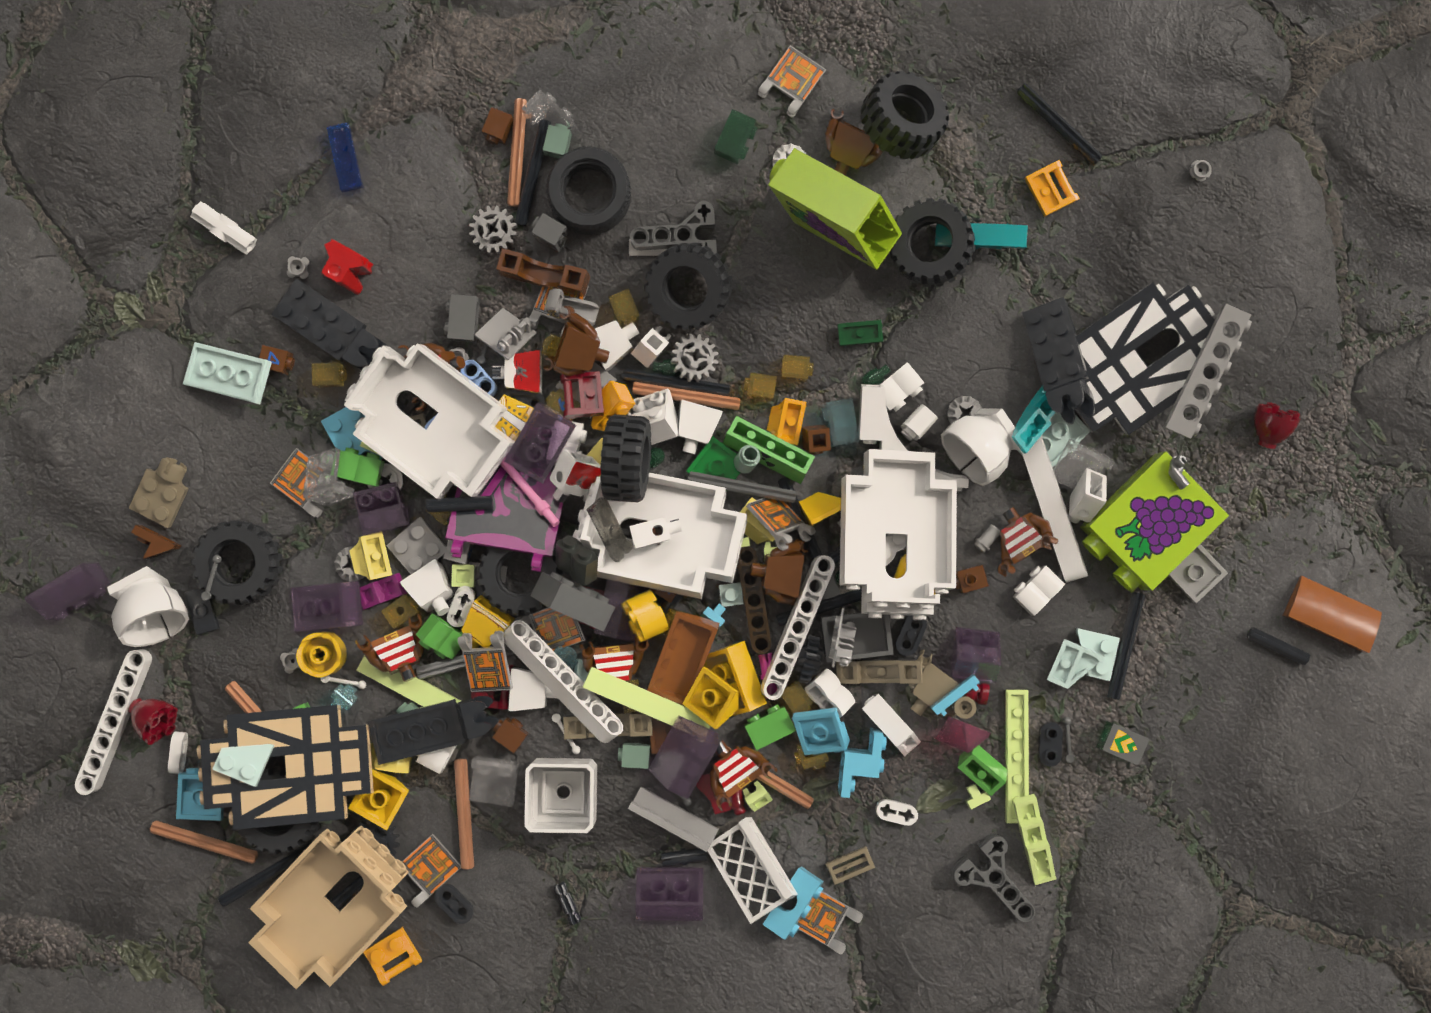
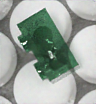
M732 109L714 148V154L735 164H739L740 159L745 160L749 151V147H746L749 139L754 140L758 128L755 127L756 119Z

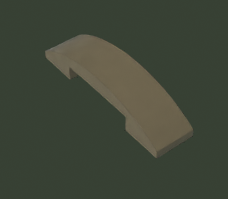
M864 660L851 661L848 666H841L840 662H836L837 678L841 684L923 683L922 661Z
M614 713L623 724V731L618 736H653L651 716L644 713ZM576 716L563 717L564 739L595 737Z

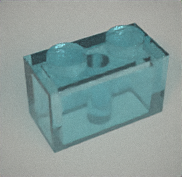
M853 398L826 402L825 408H822V416L824 421H828L831 447L858 443L859 436Z

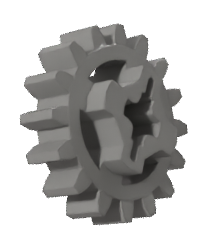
M487 206V212L479 209L480 216L473 215V219L476 222L469 224L474 229V231L469 233L470 236L476 237L473 243L475 245L480 244L479 249L481 251L487 248L488 254H491L493 249H495L497 254H500V248L508 250L507 244L513 245L514 241L511 238L518 235L513 231V229L517 228V224L511 223L514 217L512 215L507 216L508 211L506 209L500 212L499 206H496L494 210ZM495 216L494 219L486 220L488 217ZM505 221H506L507 226H508V232H507V233H505V231H503V226L505 225V223H504ZM480 227H482V229L484 230V234L482 235V237H483L482 239H481L480 233H479ZM496 227L498 231L497 233H491L489 229ZM501 240L499 243L492 244L493 241Z
M689 334L688 340L685 337H681L680 343H675L673 347L676 350H672L670 354L675 358L670 363L676 364L674 372L680 371V378L686 375L688 376V382L693 377L696 382H699L701 376L706 380L709 377V373L713 374L715 371L713 366L718 364V361L714 359L718 356V352L712 351L715 344L710 346L707 344L709 338L703 341L700 334L696 339H694L692 334ZM692 345V348L690 349L685 348L686 346ZM699 367L704 368L703 370L696 371Z

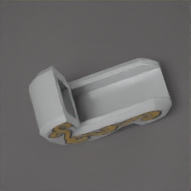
M552 289L549 291L544 309L550 316L570 321V319L560 318L559 313L567 316L568 310L563 306H571L574 308L575 313L585 318L592 326L595 325L599 306L596 303L565 296L562 289Z

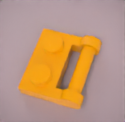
M1060 160L1025 177V181L1044 217L1080 199L1078 194L1072 190L1061 168ZM1053 172L1067 198L1062 200L1049 173Z
M403 927L363 952L383 986L389 983L391 978L412 965L417 966L422 962L418 951ZM404 952H408L409 957L387 971L384 970L383 965Z

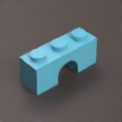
M802 866L797 869L790 880L798 893L796 895L797 904L795 908L789 910L778 906L770 912L763 923L765 927L784 940L789 936L794 937L800 927L797 925L801 917L806 918L812 908L809 906L813 898L817 900L824 889L821 887L824 881Z

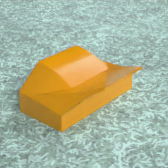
M785 398L782 403L771 407L767 430L776 437L797 446L807 402Z

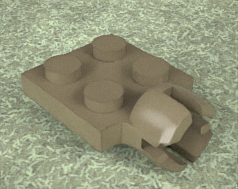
M166 457L161 459L157 470L146 469L129 509L166 528H170L189 489L182 484L183 477L187 471L186 465L182 462L180 465H177L176 459Z

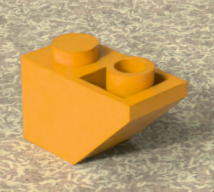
M610 380L603 387L604 416H593L592 428L604 431L610 416L615 414L627 415L629 410L635 405L625 384Z

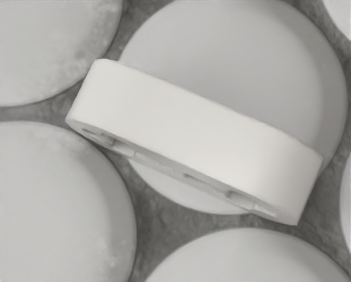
M469 586L458 588L451 602L447 621L453 627L464 625L474 602L475 592ZM467 594L468 598L465 600V603H461L463 595ZM458 609L461 610L460 617L455 619L454 615H456Z
M175 731L172 735L168 760L169 773L180 774L184 771L188 746V733Z
M882 799L876 805V813L883 820L902 825H912L918 819L917 810L910 804ZM889 804V808L895 810V813L887 812L886 815H883V811L880 808ZM907 809H910L913 817H909L908 820H905L903 815L898 814L899 811L906 812Z

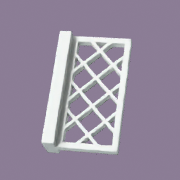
M752 817L744 818L739 824L712 841L707 851L750 924L798 895ZM738 830H741L744 835L743 845L732 843L733 834ZM719 843L726 844L725 856H717L713 847ZM731 846L742 848L739 861L728 858ZM746 849L754 852L756 856L754 865L743 862ZM728 861L738 864L736 877L728 875L726 871ZM742 865L753 867L751 880L740 878ZM757 869L766 872V884L755 882ZM739 881L750 883L747 896L741 895L738 892ZM754 885L765 887L762 900L751 897ZM768 889L776 890L781 899L775 903L766 901ZM750 900L761 903L760 912L755 916L749 910Z

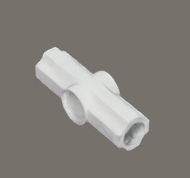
M202 202L193 208L190 217L208 228L209 232L224 242H229L246 255L255 247L257 239L238 227L237 223L222 213L220 215Z

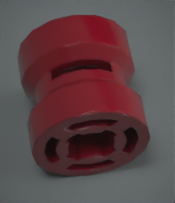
M986 683L977 684L979 688L977 691L971 689L963 695L970 697L979 705L986 706L990 686Z

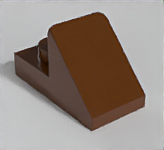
M135 525L131 532L138 536V541L149 545L143 559L155 558L178 550L181 547L180 544L143 525Z

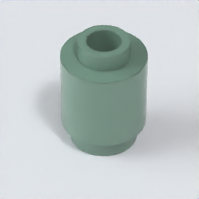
M751 445L742 447L734 458L736 470L741 473H750L760 461L758 449Z

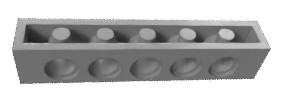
M1229 304L1221 306L1163 428L1188 439L1198 434L1202 425L1199 421L1202 415L1206 416L1212 405L1209 401L1212 395H1216L1222 383L1219 380L1222 374L1226 375L1232 364L1229 360L1232 354H1236L1242 342L1239 339L1242 333L1246 334L1251 326L1252 321L1249 320L1251 314ZM1226 325H1230L1234 329V334L1231 338L1224 335L1223 330ZM1216 346H1221L1224 349L1223 357L1217 358L1214 356L1213 350ZM1207 366L1212 367L1214 370V376L1211 379H1207L1203 374ZM1196 387H1201L1204 390V396L1199 400L1193 395ZM1187 407H1191L1194 410V417L1190 420L1185 419L1183 415Z

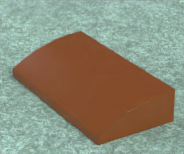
M1300 576L1282 616L1356 650L1370 653L1378 632L1382 612L1304 576Z
M676 612L647 691L683 705L686 696L704 667L720 623L700 616Z

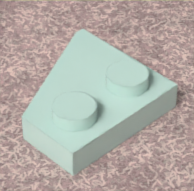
M1076 628V635H1078L1080 646L1105 656L1086 675L1110 681L1120 638Z
M1064 639L1047 680L1068 689L1101 662L1105 656Z
M263 744L221 748L212 770L256 787L275 745Z

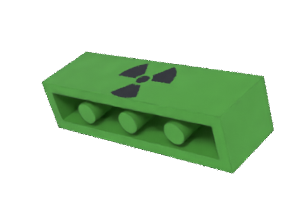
M738 416L735 417L723 442L724 445L737 452L746 445L756 447L760 453V461L758 463L799 484L802 483L815 456Z

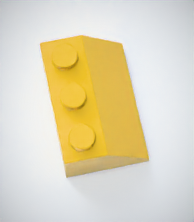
M745 641L726 646L708 654L704 667L738 691L739 709L732 716L750 712L767 704L765 696L761 692V685Z

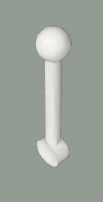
M330 675L321 677L323 683L330 681L358 686L359 689L366 687L365 681L355 682L333 678Z
M556 713L552 716V720L557 722L564 734L561 715ZM567 739L572 747L573 754H579L580 747L576 746L572 739Z

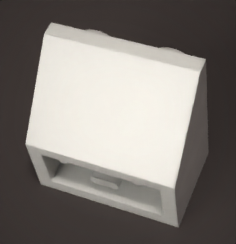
M669 389L656 391L653 394L634 399L635 405L629 410L628 415L644 416L650 421L651 445L677 437L679 421Z

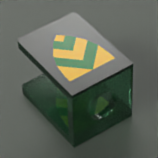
M1106 721L1096 747L1139 765L1149 739Z

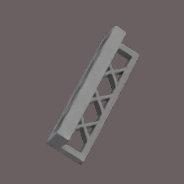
M642 786L628 807L629 810L706 852L719 828Z

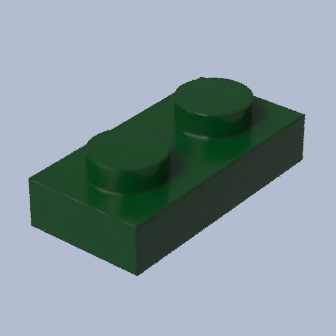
M882 320L837 324L839 347L884 342Z

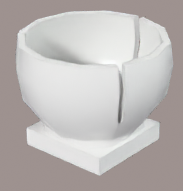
M980 409L976 416L962 417L948 426L941 434L942 445L949 458L959 470L970 463L976 456L978 457L962 473L971 481L982 486L991 483L1003 473L1008 466L1011 450H1020L1011 438L1015 427L1003 409Z
M147 566L107 587L109 594L118 600L112 613L113 629L123 645L141 647L154 645L169 639L161 615L171 637L184 629L189 620L187 608L178 592L170 587L166 578Z

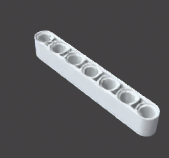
M1041 436L1026 454L1022 452L1043 517L1049 521L1053 537L1058 539V543L1053 544L1067 583L1087 577L1088 573Z
M817 556L812 561L799 596L796 599L761 684V692L768 699L776 700L784 692L834 571L835 564L829 556ZM822 559L828 563V568L824 572L818 568V563ZM813 580H817L820 585L816 592H812L809 587ZM805 600L811 603V609L807 613L801 610V604ZM796 621H800L803 625L799 633H795L792 629ZM791 641L794 644V650L786 654L784 645ZM783 662L786 669L784 673L777 674L775 666ZM770 683L777 685V691L773 695H768L766 690Z
M516 620L504 631V643L599 741L608 743L621 734L623 724L620 719L594 692L582 687L584 682L527 623Z
M133 650L125 656L75 781V789L81 795L94 793L103 785L131 715L128 712V708L137 699L152 662V656L147 650ZM137 654H139L142 657V663L140 665H138L135 662V656ZM128 675L133 677L134 682L132 686L127 683ZM120 695L125 698L124 706L119 704ZM112 716L117 720L116 727L111 725L110 719ZM103 737L108 739L109 745L107 748L102 744ZM95 758L100 761L99 768L94 765ZM86 779L92 782L91 789L86 786Z

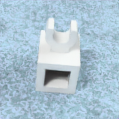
M661 326L657 327L656 330L652 328L631 353L647 368L669 343L668 340L671 335L668 334L666 337H662L659 333L662 329Z

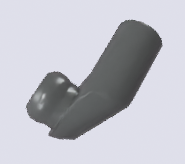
M1183 455L1174 456L1171 459L1168 471L1169 476L1180 490L1190 484L1182 474L1183 467L1187 464V459Z

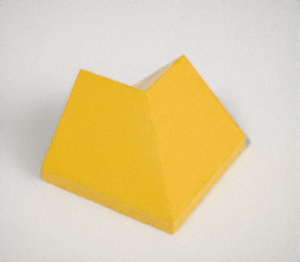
M817 492L799 502L810 526L841 511V498Z
M703 667L686 696L683 705L711 727L718 729L739 709L738 691L708 668Z
M372 769L374 793L355 795L348 809L388 830L409 790L396 777Z

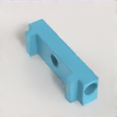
M970 675L930 706L936 715L941 713L945 716L947 714L945 709L969 690L977 691L979 689L977 686L980 683L975 675Z

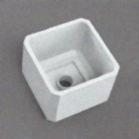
M536 758L526 768L525 827L529 832L588 833L593 828L597 813V764L594 760ZM563 785L567 786L570 790V795L565 798L560 797L558 794V788Z

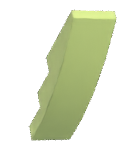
M1035 794L1013 799L1021 838L1034 884L1038 885L1056 880L1050 846L1046 839L1044 824L1040 817Z

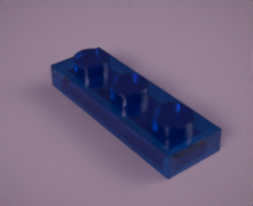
M347 122L327 127L341 192L364 188L350 124Z

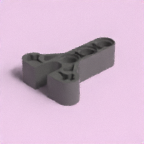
M701 201L696 204L694 212L681 224L634 228L630 233L631 245L634 249L643 251L669 249L680 243L687 242L692 244L694 242L700 243L701 247L708 246L712 248L711 252L716 254V240H699L695 237L696 232L699 230L715 229L714 208L711 203ZM702 209H706L707 212L705 223L701 214ZM685 231L689 233V239L686 241L679 240L678 234ZM659 233H665L668 238L665 242H658L656 236ZM643 234L646 237L645 242L641 244L634 241L635 236Z
M991 833L977 844L987 856V864L980 868L976 867L965 855L954 864L951 874L954 880L962 886L976 884L991 887L1018 920L1029 922L1035 916V909L1005 873V853L1007 852L1008 844L1001 835ZM995 840L998 842L1000 846L997 849L992 844ZM963 870L966 873V877L960 876L959 871ZM993 871H998V879L995 881H990V873ZM1012 888L1014 891L1013 895L1005 898L1003 895L1004 891ZM1022 905H1027L1028 911L1023 915L1018 914L1019 908Z

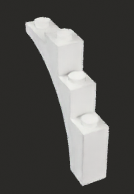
M861 384L858 438L863 440L865 444H876V441H880L879 450L908 451L897 438L890 423L886 408L885 387L883 385ZM935 469V479L956 480L957 491H962V488H968L969 479L966 476L950 474Z

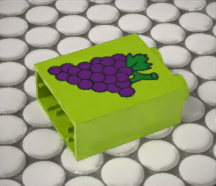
M796 148L792 150L787 159H780L773 166L768 185L794 223L874 269H878L902 235L881 195Z
M1166 451L1154 454L1106 501L1105 505L1091 522H1084L1080 526L1088 535L1082 541L1083 546L1100 561L1107 555L1119 567L1113 573V576L1130 592H1133L1137 587L1141 590L1153 591L1229 516L1184 469L1182 474L1190 484L1182 490L1179 489L1168 474L1172 457Z

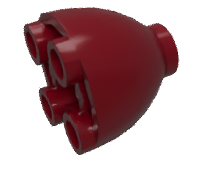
M1267 402V404L1259 403L1254 414V426L1259 437L1258 444L1266 448L1275 449L1277 444L1283 442L1295 431L1301 420L1299 418L1300 413L1294 410H1287V412L1280 410L1279 405Z
M140 698L135 699L130 704L128 712L131 714L132 726L138 736L148 745H152L165 735L169 736L174 732V723L178 709L172 704L158 699L142 700Z

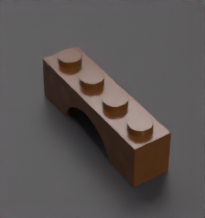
M503 248L496 268L503 277L550 289H562L563 292L585 297L590 280V275L586 269L566 264L557 266L543 263L523 253Z

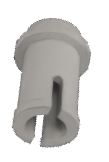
M990 524L982 536L975 539V547L983 553L986 550L989 551L990 545L1000 535V530Z

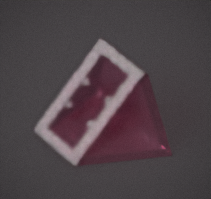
M948 717L935 739L969 753L987 739L990 732Z

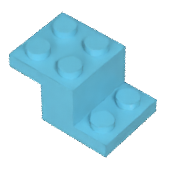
M870 728L868 750L847 748V750L841 752L838 781L840 797L850 798V792L854 793L855 779H853V776L879 778V772L883 773L884 759L881 757V751L886 749V737H884L880 729Z

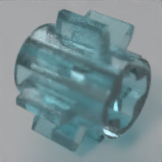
M559 645L554 650L571 670L578 664L576 660L577 653L573 648L569 646L562 648Z
M350 683L346 686L340 684L330 696L334 699L331 705H341V710L345 708L348 711L358 700V697L355 695L357 689Z

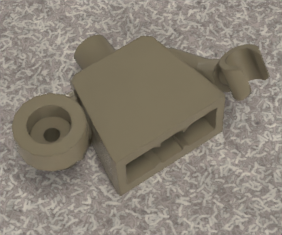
M923 649L920 651L917 661H922L923 683L909 684L910 692L918 697L910 709L922 716L928 706H932L959 685V683L931 663L933 654L928 658L923 657L925 651ZM962 696L945 709L947 712L945 717L971 718L976 712V703L970 697Z

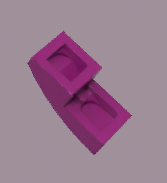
M400 573L357 588L356 591L363 610L407 594V591L400 583L402 581Z

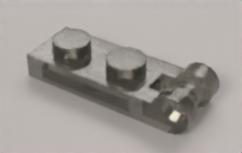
M601 497L586 510L610 558L615 562H620L624 558V554L629 553L633 549V544L626 539L607 499Z

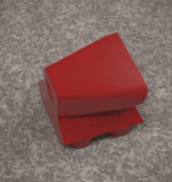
M331 239L330 242L324 244L329 259L322 269V275L348 291L359 295L363 286L357 275L372 274L371 268L374 264L359 253Z

